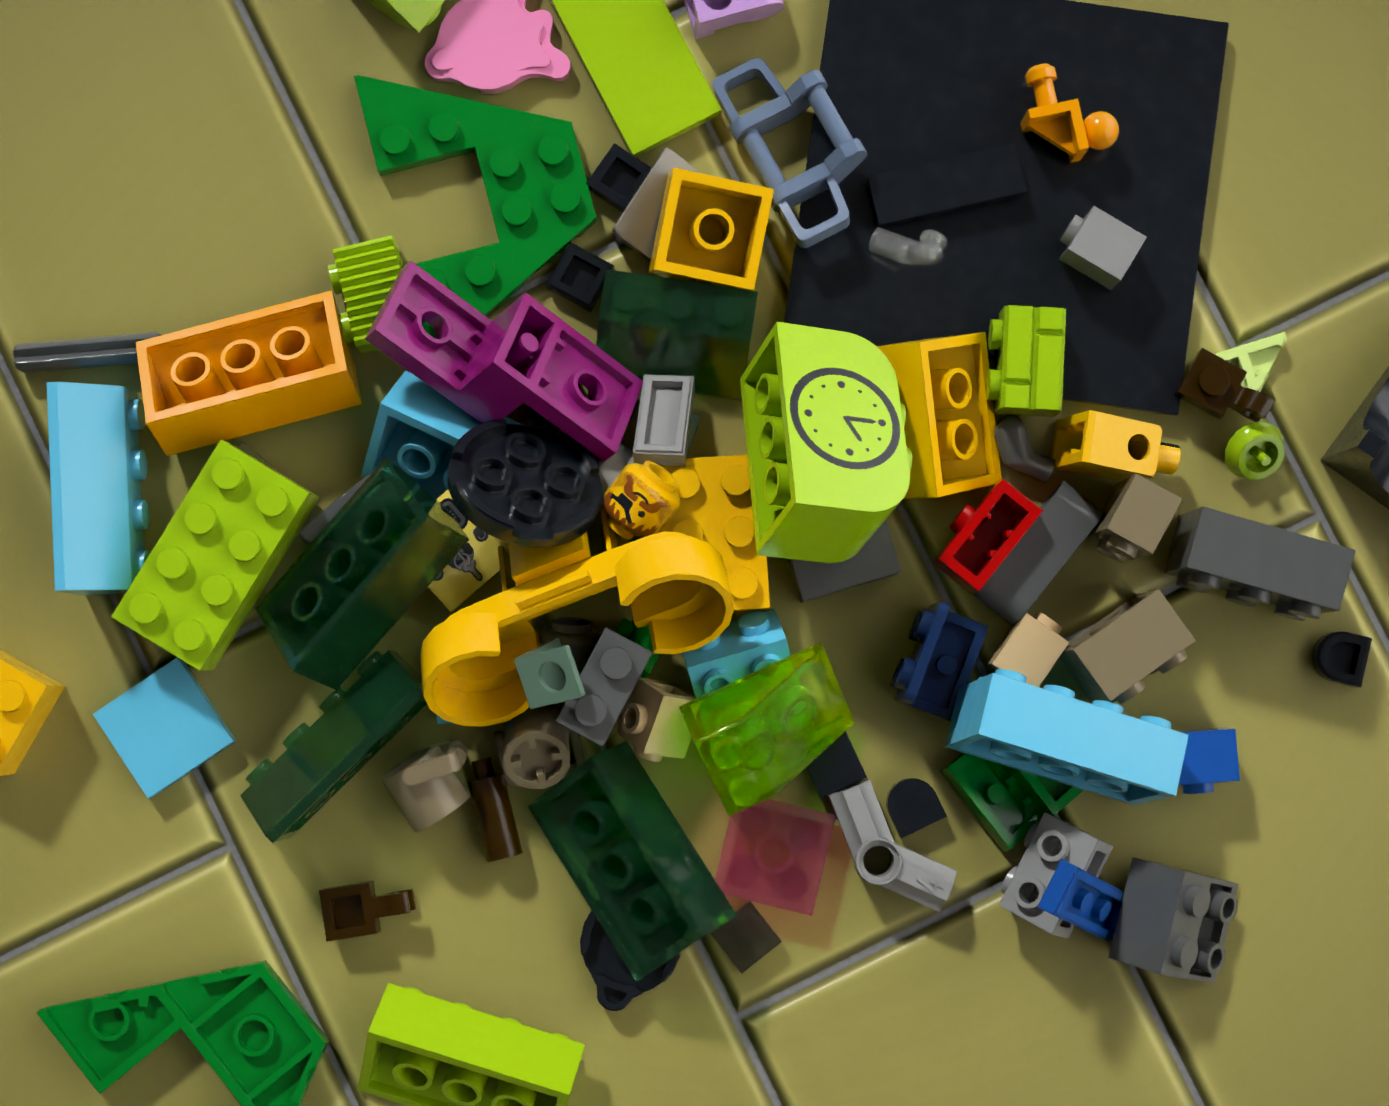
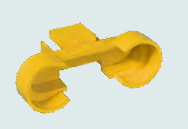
M603 505L600 508L607 551L592 557L590 555L587 532L571 542L552 547H528L508 543L509 554L503 545L498 546L502 592L460 609L448 616L444 622L435 626L423 640L420 655L423 696L429 709L445 721L461 726L480 727L507 722L525 712L529 707V703L514 659L540 645L539 634L533 628L531 619L615 586H618L620 604L623 606L631 604L633 620L637 628L649 625L653 654H679L699 649L719 637L729 626L734 611L722 555L710 543L680 532L664 531L627 543V539L618 535L607 524L610 516Z

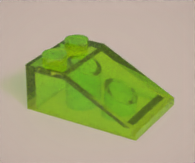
M821 642L679 706L693 742L728 816L778 794L855 723Z

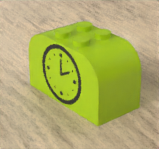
M776 321L740 378L756 552L758 556L822 563L843 562L855 556L905 497L910 485L912 452L906 446L904 432L906 409L904 404L900 403L897 376L885 354L877 346L861 336L844 331Z

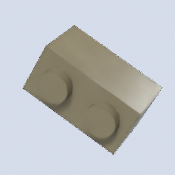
M1136 473L1115 484L1102 508L1103 516L1088 534V537L1098 542L1096 547L1098 552L1120 563H1123L1125 558L1132 561L1151 555L1158 546L1182 498Z

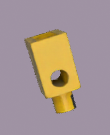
M1088 410L1056 420L1051 458L1055 460L1054 470L1122 481L1136 473L1146 479L1154 477L1156 472L1173 475L1179 466L1181 452L1178 445L1161 442L1162 429L1159 425Z

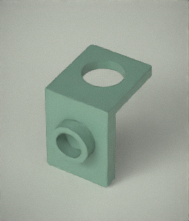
M559 638L549 640L514 659L530 709L578 699L585 695L570 646H562Z

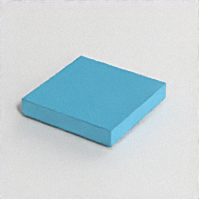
M178 657L93 713L94 718L148 799L155 797L237 741L186 663Z

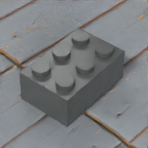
M1203 506L1179 515L1164 573L1178 577L1176 585L1179 587L1206 593L1207 589H1221L1227 591L1225 599L1251 607H1255L1256 603L1266 605L1270 603L1276 605L1275 614L1294 620L1305 621V617L1320 619L1321 613L1340 611L1356 550Z

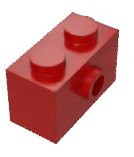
M1001 479L992 486L975 509L967 503L949 525V528L955 534L932 561V564L970 594L979 592L1043 510L1007 481Z

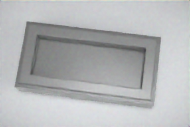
M644 374L633 447L634 463L643 465L645 461L649 460L660 466L686 465L695 392L694 376Z

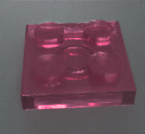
M736 790L712 892L812 916L836 815Z

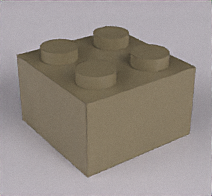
M1155 589L1136 594L1069 642L1059 658L1091 702L1103 700L1112 703L1118 701L1119 704H1122L1146 687L1141 679L1148 674H1154L1159 670L1164 674L1183 662L1188 657L1184 649L1196 640L1161 591Z

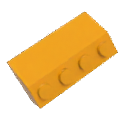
M332 290L135 342L146 424L165 455L181 453L218 443L221 439L226 441L361 405L362 399L355 363L349 343L346 342L339 318L340 313Z

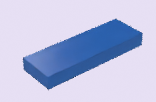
M1061 859L1038 904V908L1110 942L1113 940L1124 891Z

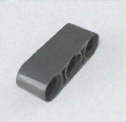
M1062 481L1040 508L1043 512L980 591L973 593L976 598L1011 626L1015 625L1033 605L1104 514L1102 510L1065 481Z

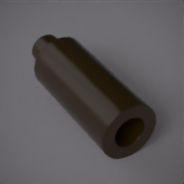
M491 757L472 761L475 780L468 782L487 862L522 854L521 842L503 773L495 775Z

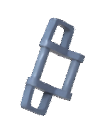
M754 58L716 77L712 85L715 96L731 124L729 130L738 144L744 145L767 188L774 189L771 206L775 212H780L797 244L801 248H808L847 228L850 224L849 210L838 184L866 158L867 151L860 139H853L825 91L828 84L819 70H812L800 76L785 91L766 63L760 58ZM753 78L761 79L775 99L739 117L727 95L728 91ZM811 106L836 149L824 160L825 162L786 181L765 144L762 135L799 117ZM828 189L838 213L813 228H802L791 208Z

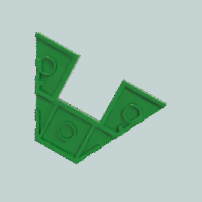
M354 76L380 176L474 152L477 153L499 242L416 263V265L483 315L487 316L493 310L500 308L524 286L523 284L545 264H550L565 250V247L576 237L582 236L597 222L572 122L365 76ZM422 321L424 330L430 336L436 338L434 328Z
M267 960L51 1005L37 1012V1015L99 1094L108 1089L182 1029L241 1106H300L329 1042L323 1031Z

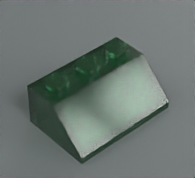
M606 269L596 346L642 381L644 374L694 376V394L742 401L740 378L747 368L758 292Z

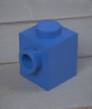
M1216 728L1178 731L1189 735L1178 784L1182 785L1183 794L1215 792V782L1240 781L1235 729Z

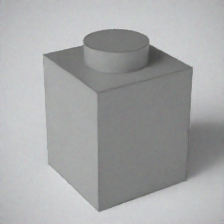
M1093 206L1084 219L1075 215L1060 239L1067 247L1059 260L1112 290L1122 280L1147 237Z

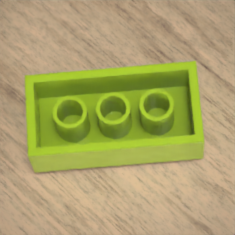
M221 439L111 617L197 670L213 671L320 497L235 445Z

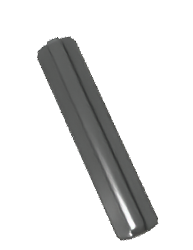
M157 332L17 344L13 350L14 364L17 370L25 373L138 363L135 342L161 335Z

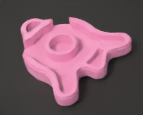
M461 0L444 17L435 45L426 54L425 68L428 75L436 82H452L460 86L464 85L471 89L480 90L482 94H497L510 90L522 81L531 78H545L555 82L564 81L571 72V62L565 53L551 44L553 18L548 11H527L525 6L528 0Z

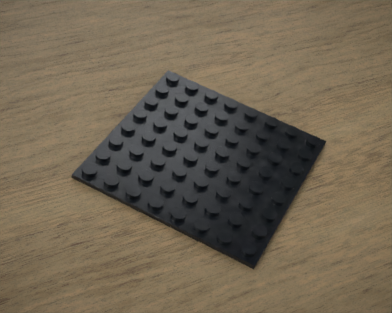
M830 0L820 72L828 84L825 91L853 139H860L867 151V156L838 184L849 210V226L808 248H801L795 240L784 323L853 333L867 339L875 346L986 332L989 368L996 370L997 350H989L988 333L990 320L999 319V312L1004 306L1066 309L1062 400L1174 416L1179 415L1181 398L1174 394L1184 376L1229 23L1069 0ZM1044 63L1055 67L1057 79L1053 81L1057 102L1078 99L1083 121L1088 115L1098 111L1107 112L1114 116L1119 125V135L1115 143L1103 150H1095L1089 147L1080 161L1070 163L1069 155L1033 131L1022 132L1020 122L1028 109L1037 107L1033 87L1027 86L1025 78L1027 71L1035 65ZM815 112L813 114L805 171L825 162L824 160L836 149ZM1007 144H1016L1027 189L1024 196L878 229L866 181L868 176ZM828 189L801 203L798 222L802 228H813L838 213ZM1093 206L1147 237L1122 280L1112 290L1059 260L1067 247L1060 239L1075 215L1084 219Z

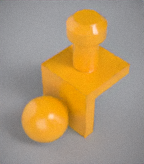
M1044 63L1035 65L1027 71L1025 75L1027 86L1033 87L1037 107L1030 108L1025 113L1020 122L1022 132L1033 131L1069 155L1070 163L1080 161L1089 147L1095 150H1103L1115 143L1119 135V125L1114 116L1107 112L1098 111L1088 115L1083 121L1078 99L1057 102L1053 81L1057 79L1055 67Z

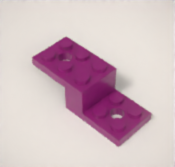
M412 261L400 270L365 337L366 341L480 423L501 420L524 402L604 462L617 453L643 384L640 378L526 292L491 321ZM422 321L434 328L436 338L430 336L424 330ZM578 383L587 388L589 399L581 393Z

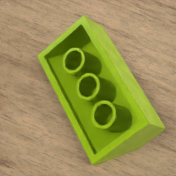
M388 982L368 1030L357 1090L405 1106H567L585 1044L573 1041L563 1034L548 1033L522 1025L512 1018H500L475 1010L464 1003H452L424 994L416 988L401 987Z

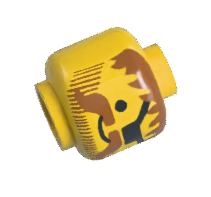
M649 460L645 461L643 465L639 463L627 464L603 496V506L610 516L607 524L618 535L628 540H631L634 535L643 538L660 533L680 505V497L676 491L679 487L677 480L663 467Z

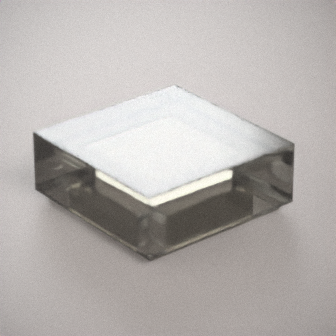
M751 900L743 904L710 931V934L741 974L782 942Z

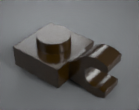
M1204 348L1197 352L1174 394L1218 419L1224 416L1229 407L1254 422L1260 421L1261 418L1265 419L1275 401L1259 391L1241 386L1247 371Z
M374 881L319 890L327 942L377 934L381 932L379 917L410 913L411 910L416 909L413 889L376 895Z

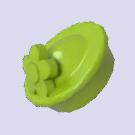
M1262 421L1249 423L1237 430L1229 440L1225 450V463L1230 472L1239 478L1255 480L1267 478L1280 467L1285 456V446L1280 430L1273 424Z

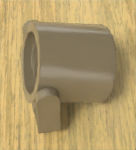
M555 704L530 709L529 706L525 712L504 722L503 730L494 732L504 779L508 785L522 786L529 789H545L557 784L559 781H563V777L578 774L583 770L585 756L580 734L556 722L561 709ZM569 734L573 746L575 760H570Z
M452 739L440 744L434 743L413 752L408 758L397 764L381 778L386 789L415 832L421 831L455 811L470 797V793L456 773V771L462 768L467 757V748L462 742H459V739Z

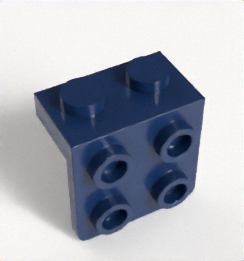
M939 601L929 605L928 609L924 608L923 611H918L908 639L916 641L910 658L905 657V659L901 658L899 660L890 687L898 689L894 700L951 722L958 689L968 684L989 626L950 612V605Z

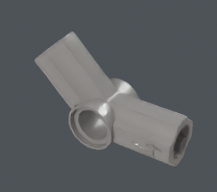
M870 779L829 794L830 802L851 853L853 865L859 875L869 883L880 885L940 912L953 888L957 870L894 842ZM873 846H884L890 853V863L880 873L869 872L864 867V855Z

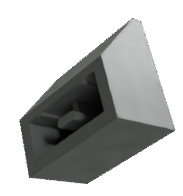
M1132 857L1108 958L1160 975L1215 983L1217 973L1222 968L1225 960L1224 943L1229 922L1233 919L1237 909L1236 893L1238 884Z

